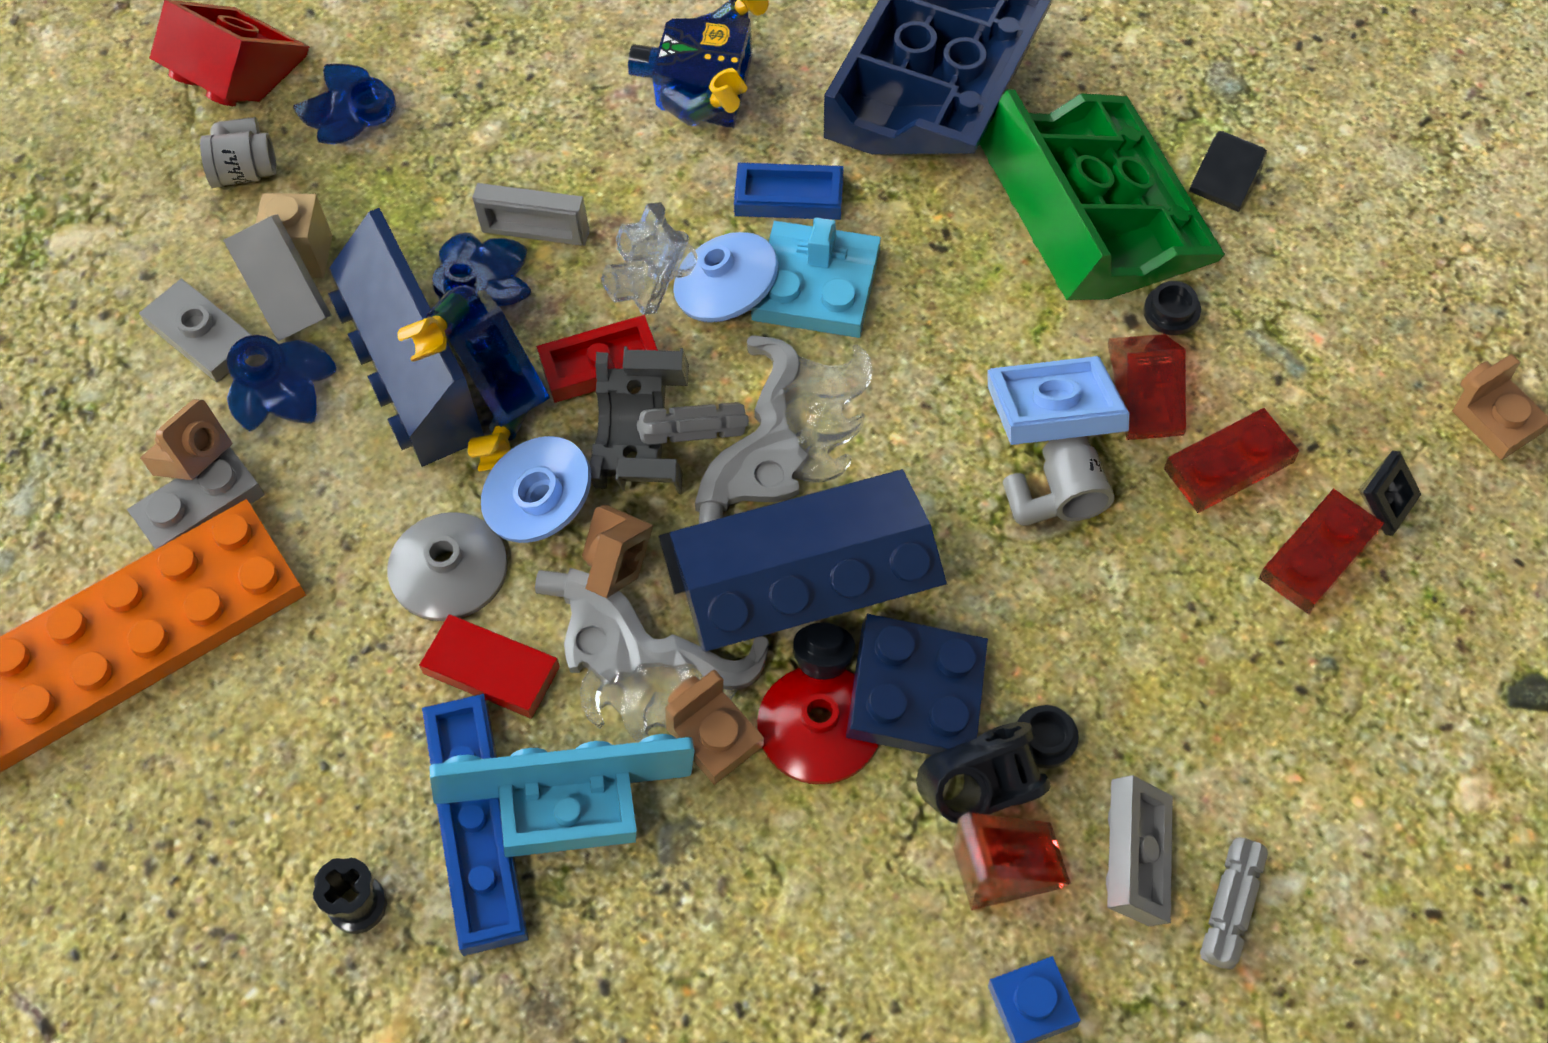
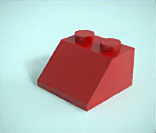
M164 0L149 59L169 69L168 76L184 84L198 85L206 89L205 96L208 99L222 105L236 106L237 101L260 102L307 57L310 46L236 7Z

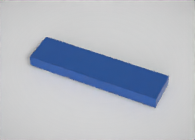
M484 694L422 708L431 765L444 763L449 758L459 755H475L481 759L497 757L488 703ZM491 798L437 804L460 952L463 956L528 941L515 858H505L500 799Z

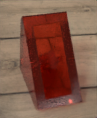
M1166 334L1109 338L1108 349L1116 389L1129 411V431L1125 432L1126 440L1184 436L1186 431V349Z
M967 813L959 818L953 850L971 910L1062 889L1071 884L1051 822Z

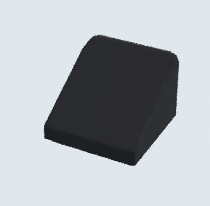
M1218 131L1196 173L1189 192L1239 212L1260 176L1267 150L1224 131Z

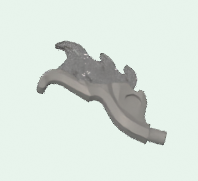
M752 335L747 339V350L750 355H765L773 363L772 372L761 391L754 409L755 418L760 423V426L752 434L723 450L709 464L701 480L695 501V510L699 512V524L723 518V512L728 510L729 505L741 501L778 502L799 495L798 481L794 479L822 483L833 480L845 472L851 463L852 456L844 454L833 459L828 454L836 446H840L856 436L864 425V413H860L850 419L846 418L842 413L847 404L862 394L870 384L872 363L871 358L864 349L855 344L852 348V360L842 365L828 366L798 356L795 349L783 340Z
M570 568L568 573L539 570L535 583L536 594L564 597L565 603L571 606L572 615L564 642L566 661L570 673H580L582 668L588 669L580 689L581 705L587 719L599 729L604 725L600 710L606 705H611L622 715L624 725L631 737L636 742H640L644 738L649 737L648 731L651 728L657 726L666 728L665 707L669 704L667 701L668 697L677 686L688 678L696 676L700 680L712 670H716L724 679L723 692L732 700L738 690L752 685L762 674L769 651V643L765 636L754 639L751 651L744 659L737 661L723 659L710 651H702L700 646L674 634L664 639L652 638L646 633L629 600L620 591L605 598L585 589L589 573Z

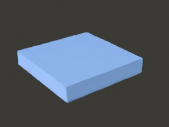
M1098 356L987 370L988 389L1011 445L1129 431V411L1101 358Z

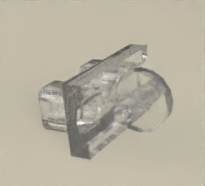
M661 202L646 204L640 222L621 224L616 241L617 249L623 257L624 263L606 265L601 277L602 285L613 302L634 300L642 315L657 313L673 277L683 278L690 275L697 264L698 256L695 249L688 243L689 236L683 231L674 230L667 223L665 218L666 209Z

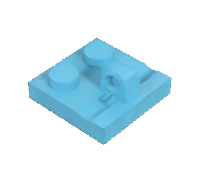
M816 217L813 220V226L774 221L769 243L778 258V274L769 293L751 309L752 321L860 338L879 258L881 237L836 230L835 220Z

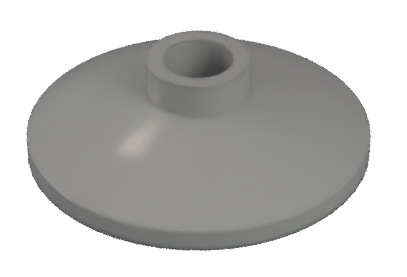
M448 512L436 514L415 523L397 540L388 561V581L398 602L410 613L431 621H445L448 614L462 619L484 608L497 595L506 577L507 554L500 536L484 520L465 513ZM453 552L452 556L444 562L434 561L442 553Z

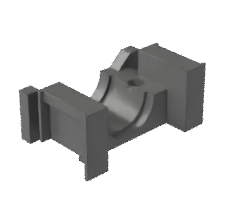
M624 347L623 369H615L609 353L596 352V394L598 398L599 420L597 439L595 444L592 445V456L589 464L591 483L595 489H607V478L616 476V481L622 490H625L626 481L673 483L678 494H682L683 472L677 459H661L662 443L647 445L641 442L636 424L643 410L665 407L666 386H688L689 364L683 348H680V351L628 350L627 347ZM636 387H640V388H641V390H640L638 393H636V394H632V393H631V391H632L634 388H636ZM637 452L635 458H627L629 453Z

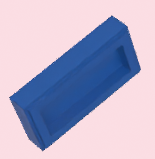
M738 163L734 195V216L814 219L816 217L841 220L844 166Z

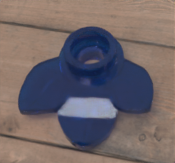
M336 63L326 64L323 69L327 92L293 105L296 115L307 126L318 129L317 141L319 143L340 144L357 137L366 127L377 126L386 122L394 114L397 104L393 91L381 80L370 77L365 68Z
M472 233L457 234L446 241L439 250L440 266L434 271L432 276L433 290L444 306L454 297L461 298L465 302L463 310L472 309L481 301L494 306H507L520 302L531 295L530 287L523 280L515 276L526 261L527 248L523 244L507 238H493L482 244Z
M262 335L243 337L232 345L227 355V367L233 379L227 395L230 413L249 432L256 429L266 419L269 412L288 421L311 424L315 422L317 413V397L313 382L323 380L336 372V365L323 349L310 342L294 340L278 344L273 339ZM259 354L266 357L265 363L256 367L250 366L245 362L252 355Z

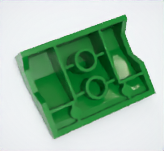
M1007 89L998 102L995 115L980 142V146L1066 300L1111 299L1219 262L1225 253L1128 96L1080 93L1050 114L1028 113L1016 90Z

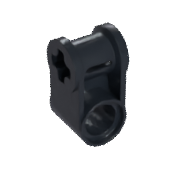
M1015 722L995 727L984 732L976 739L933 754L923 762L916 778L917 790L922 799L947 820L961 825L973 823L980 818L1007 807L1033 801L1047 793L1051 785L1048 776L1039 772L1030 741L1035 736L1031 724L1026 722ZM964 774V785L961 792L953 799L944 800L943 791L947 782L956 775Z

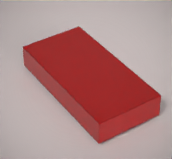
M448 614L420 662L419 667L424 675L475 696L484 694L487 701L532 719L560 665L558 659L554 656Z

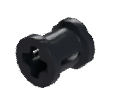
M357 858L332 859L323 865L315 875L313 899L319 909L326 913L335 927L341 931L351 934L367 932L378 925L385 915L387 907L386 892L380 883L373 878L366 864ZM352 889L359 895L349 903L341 897L346 891Z

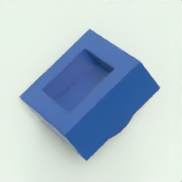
M1053 956L989 980V991L1011 1043H1037L1074 1029L1081 1022Z

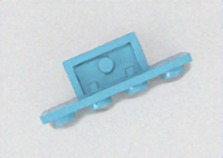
M656 734L646 737L640 742L612 745L605 741H591L579 745L576 749L547 752L541 748H525L505 757L481 759L475 755L454 756L444 763L433 764L429 767L433 802L435 804L499 798L505 858L636 843L637 830L630 783L690 776L695 752L693 739L691 737L675 738L669 734Z

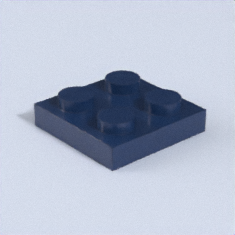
M867 613L861 628L846 738L929 755L943 752L976 739L978 735L988 638Z

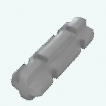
M732 402L719 404V409L717 410L714 404L669 408V414H666V409L664 408L643 410L640 413L636 426L641 442L649 445L667 443V437H670L671 442L717 438V432H719L721 438L741 436L744 434L745 427L749 425V417L745 413L743 404Z
M1239 837L1233 841L1228 850L1224 865L1227 869H1225L1224 875L1221 876L1208 922L1213 928H1209L1208 933H1205L1200 951L1201 958L1205 962L1219 968L1233 969L1240 960L1244 940L1240 936H1244L1245 931L1248 930L1260 881L1257 878L1260 877V873H1263L1268 855L1267 848L1259 842Z

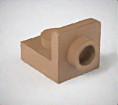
M1513 354L1508 355L1493 366L1488 361H1485L1470 371L1460 384L1464 391L1452 410L1500 460H1503L1531 442L1548 428V416L1510 380L1521 363Z
M193 399L156 431V444L144 453L140 459L152 476L193 480L233 443L204 400Z
M605 504L597 507L594 510L582 553L583 559L591 567L585 589L608 598L637 580L654 525Z
M712 670L700 680L693 676L682 682L670 694L667 700L669 704L665 707L666 730L675 738L691 737L693 739L695 750L693 761L713 785L717 784L760 750L764 744V737L723 692L724 679L716 670Z

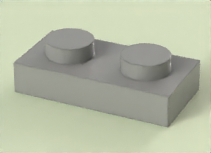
M229 447L195 479L185 480L176 478L128 508L127 511L156 550L245 499L252 504L264 496V493L251 473L231 447Z
M1134 775L1111 780V808L1108 813L1110 828L1109 868L1106 875L1107 908L1146 926L1171 923L1173 796Z

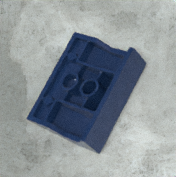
M879 0L824 94V138L872 155L975 153L995 115L999 100L1012 82L1051 6L1052 0Z

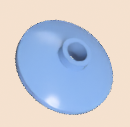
M735 232L713 238L694 250L682 263L674 281L675 300L687 316L698 321L721 322L738 317L760 303L773 287L778 274L777 255L766 239L753 233Z
M537 437L515 446L499 459L484 483L481 494V510L486 523L503 539L517 543L535 542L554 535L575 518L587 499L591 486L589 462L574 443L560 437Z

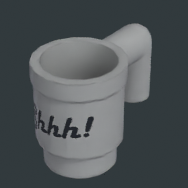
M256 117L214 123L211 127L210 135L201 136L200 151L206 179L211 188L261 181L262 177L276 175V158L269 133H260Z
M1087 436L1050 440L1044 446L1043 456L1045 463L1043 470L1051 491L1050 494L1032 499L1026 477L1022 473L1011 474L1003 480V486L1013 518L1022 526H1029L1056 516L1066 521L1089 519L1107 510L1114 502V493L1111 485L1108 483L1098 452L1090 445Z

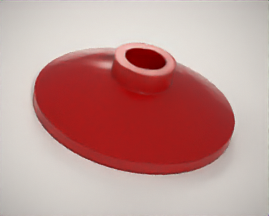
M798 668L782 676L770 687L760 704L757 730L764 737L762 749L765 755L779 771L792 779L808 784H832L852 777L871 761L879 744L846 738L855 674L845 670L840 676L832 679H815L806 675ZM825 708L832 715L827 721L818 723L812 721L808 714L812 709Z

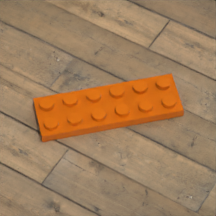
M247 499L0 636V773L306 596L295 575Z

